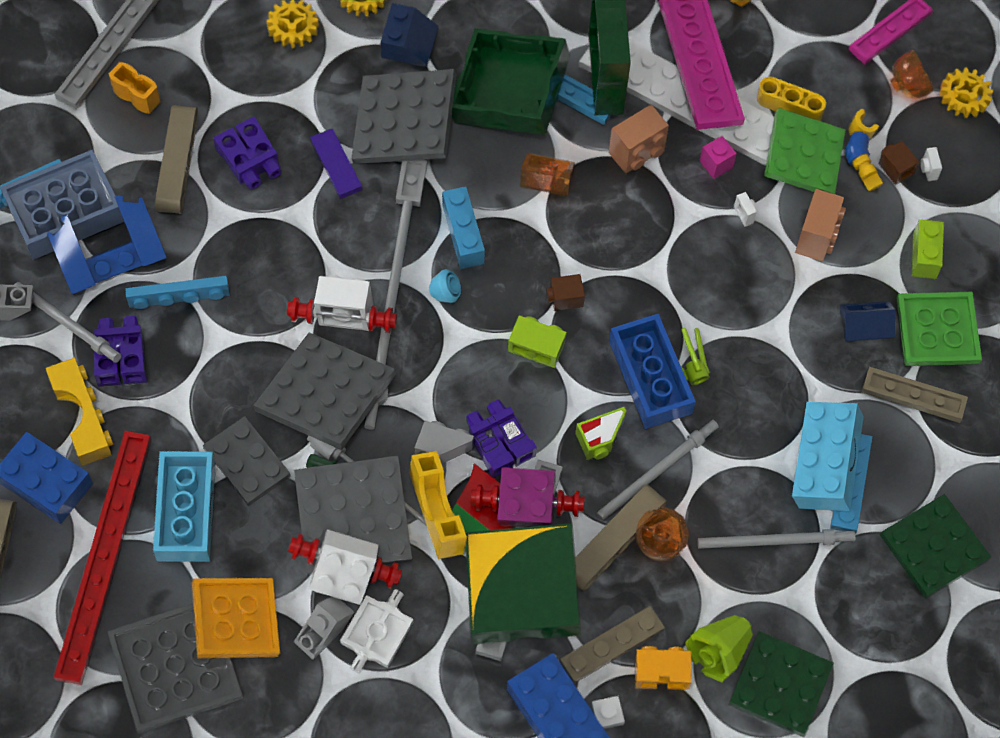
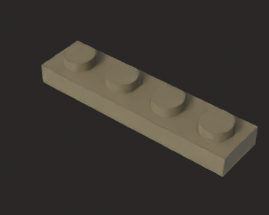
M869 367L861 392L958 423L963 418L968 399L967 396L873 367Z
M651 606L560 658V663L575 684L664 631L665 627Z

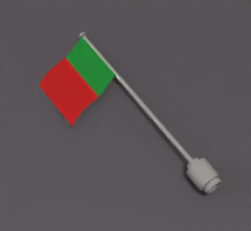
M308 435L307 441L310 442V446L327 460L332 461L333 459L339 460L342 458L346 462H354L344 454L346 451L345 447L340 450ZM474 463L469 482L452 510L453 514L460 516L465 532L513 528L514 526H500L498 511L493 512L491 506H483L480 511H476L475 505H471L472 489H477V485H482L484 490L492 491L494 486H499L500 493V483ZM405 502V509L426 525L424 517ZM465 544L464 554H462V555L467 558V556H466V544Z

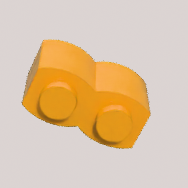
M119 62L109 73L114 93L123 100L131 101L133 106L139 111L150 114L161 102L155 82L147 76L139 75L131 65Z

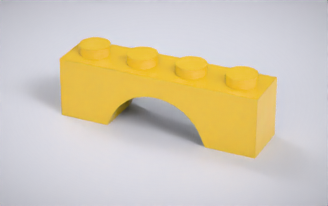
M72 358L45 368L57 400L74 402L83 410L80 424L70 434L81 465L84 466L111 456L109 446L113 445L108 430L102 431L100 424L105 423L100 408L94 409L92 402L97 400L92 387L86 388L84 380H87L88 376L84 366H78L76 359Z
M437 451L412 455L409 475L437 558L442 559L464 554L467 536L460 516H455L450 508L445 489L444 470Z

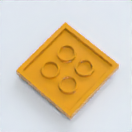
M273 578L193 579L192 592L197 658L278 657L280 649Z

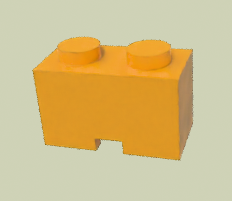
M645 646L637 649L635 655V688L657 689V684H667V689L689 690L692 683L691 651H684L682 647L657 650V647Z

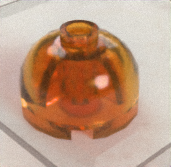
M914 50L908 51L897 58L892 67L894 78L890 79V82L895 92L901 91L905 97L919 99L929 95L934 89Z
M666 507L647 511L640 518L636 529V540L639 549L649 559L658 562L670 561L678 557L685 549L689 538V529L684 517L677 511Z

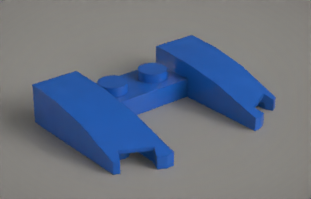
M122 195L114 196L131 242L85 259L67 215L60 219L64 225L54 235L50 231L47 233L71 294L95 286V283L139 266L144 267L166 258L142 197H138V203L123 202Z

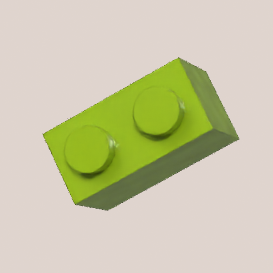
M919 219L913 232L912 277L937 278L943 261L944 222Z
M519 315L508 340V352L555 368L565 345L567 332L556 325L548 326L540 323L533 317Z

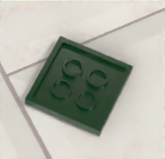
M945 494L883 530L880 534L925 599L986 563L991 558L985 547Z
M758 631L729 706L801 737H805L834 662Z

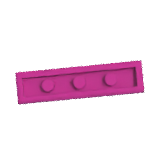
M908 0L850 44L848 50L865 65L931 15L933 9L923 0Z

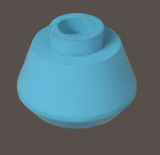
M444 269L432 278L429 292L437 301L454 303L461 294V285L455 273Z

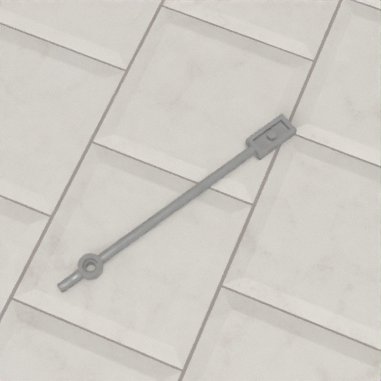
M427 159L402 161L396 204L403 205L384 312H386L388 307L393 308V313L395 311L412 206L420 207ZM381 327L376 361L382 364H386L391 331L390 333H385L384 327ZM388 387L367 414L364 426L366 429H375L378 406L387 401Z

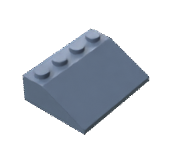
M93 150L0 187L32 260L54 251L47 233L50 231L54 235L64 225L60 220L64 215L68 216L78 241L124 222L114 197L115 194Z

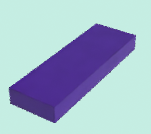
M333 128L311 136V143L339 198L342 199L362 191V185Z

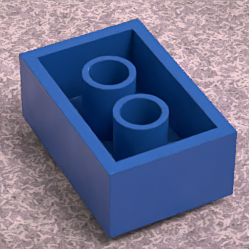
M28 432L22 436L0 463V484L60 525L93 485L87 471Z

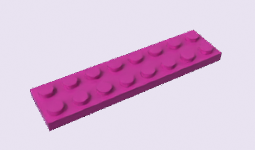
M658 0L696 130L743 125L745 121L744 114L708 0Z

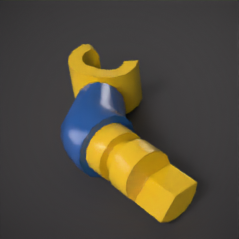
M861 109L856 113L849 125L851 138L845 148V155L850 166L860 170L858 174L868 191H872L883 184L875 166L870 164V152L868 151L869 139L873 137L879 125L874 124L872 127L863 125L862 120L865 117V110Z

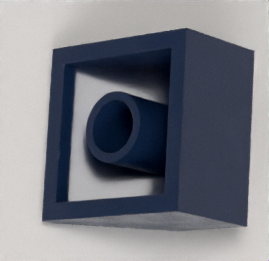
M392 3L380 42L381 58L428 67L438 32V25L414 7Z

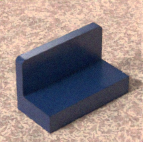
M890 301L840 305V315L845 321V340L894 338L896 309Z

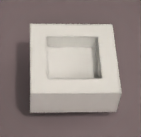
M937 147L927 148L924 157L920 161L921 170L923 173H926L928 181L937 180L942 170Z
M746 192L737 195L734 208L746 227L754 223L757 206L753 199H749Z
M618 696L592 701L593 713L604 729L624 725L625 721Z

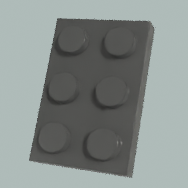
M245 416L203 444V449L206 452H213L215 464L248 506L291 477L287 468Z

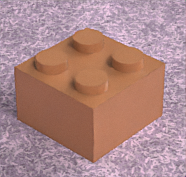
M649 105L612 128L609 154L625 174L631 170H638L647 160L652 157L657 158L664 152L669 125L656 109Z
M815 189L795 250L796 254L822 262L826 253L831 254L846 208L841 207L844 197Z

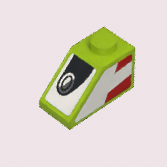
M625 407L577 424L575 434L587 460L592 458L601 459L611 452L625 421Z

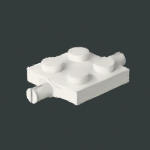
M394 590L387 603L377 601L366 595L340 640L342 645L352 649L357 654L353 664L350 666V669L356 670V673H360L367 660L375 661L388 668L414 623L412 618L402 614L396 608L404 596L400 591L398 593V590Z

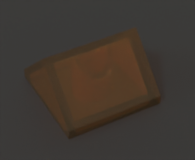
M527 153L521 167L520 187L568 196L575 162Z

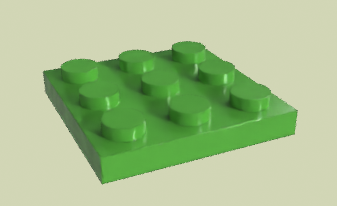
M778 108L774 116L764 176L815 192V189L835 194L845 129Z
M973 292L903 293L897 295L896 300L905 366L981 363L982 356Z

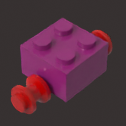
M502 468L500 493L499 486H494L492 491L484 490L482 485H477V489H472L471 505H475L476 511H480L483 506H491L493 512L498 511L500 526L534 527L553 525V512L556 507L557 516H561L564 511H571L574 517H578L579 512H584L585 497L580 496V491H575L573 496L565 495L563 490H558V498L555 497V471Z

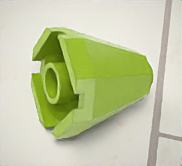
M733 615L699 628L685 642L687 651H691V661L695 665L700 662L704 667L701 671L705 676L723 682L737 669L753 636L751 624L747 619Z

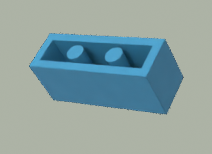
M466 186L443 191L442 207L460 269L484 264L485 249Z

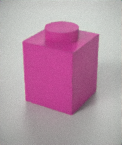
M721 136L702 147L700 163L711 177L715 179L733 168L737 153L726 139Z

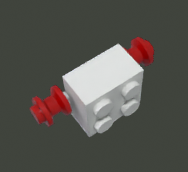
M335 275L319 276L315 299H310L308 303H301L299 297H294L293 301H289L287 305V316L291 317V322H297L298 318H306L308 324H313L314 317H317L318 323L321 326L374 331L376 327H384L385 333H390L391 328L395 329L397 324V313H393V308L388 307L386 312H379L377 307L373 306L370 282L361 278L343 279Z
M328 529L321 548L318 547L319 539L317 538L312 542H308L303 539V534L300 533L297 538H291L288 552L292 553L291 559L295 560L298 556L307 558V563L312 565L314 558L317 559L309 590L361 605L369 579L370 583L373 584L378 579L385 581L386 587L390 589L393 584L398 585L402 570L398 569V563L396 562L388 566L383 564L382 558H377V544Z

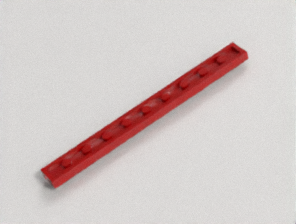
M129 431L124 432L54 674L56 681L82 686L150 446V435Z

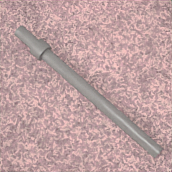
M16 282L14 285H23V284H22L21 282ZM33 292L32 303L90 344L92 350L99 355L104 354L113 362H118L121 359V354L110 347L108 341L100 336L96 337Z
M711 420L699 431H693L687 436L688 440L596 513L597 517L601 521L605 520L636 495L646 484L651 483L690 450L701 446L705 442V438L719 428L718 424Z
M823 529L822 532L697 538L698 549L805 543L834 545L835 542L855 541V531L834 532V529Z

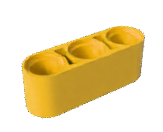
M765 77L761 80L756 97L757 102L761 106L775 112L778 108L818 121L822 120L826 107V101L823 96L774 77Z

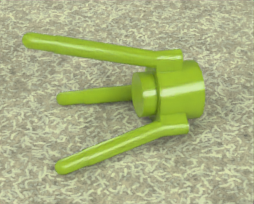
M682 328L684 340L692 361L685 365L687 369L684 370L682 368L686 380L691 385H698L710 377L699 328L694 329L699 360L697 359L687 329Z

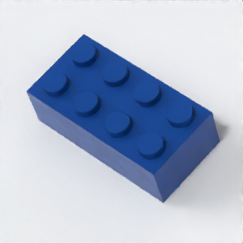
M659 314L611 328L609 343L644 428L647 429L693 414L696 401Z
M554 653L507 681L508 693L538 738H610Z

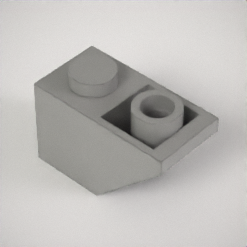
M0 285V321H11L31 311L33 285Z
M424 421L415 445V455L437 451L441 464L471 451L474 446V436L464 429L454 430L447 428L438 421Z
M330 597L318 603L294 643L310 658L315 659L343 631L354 611L341 599Z

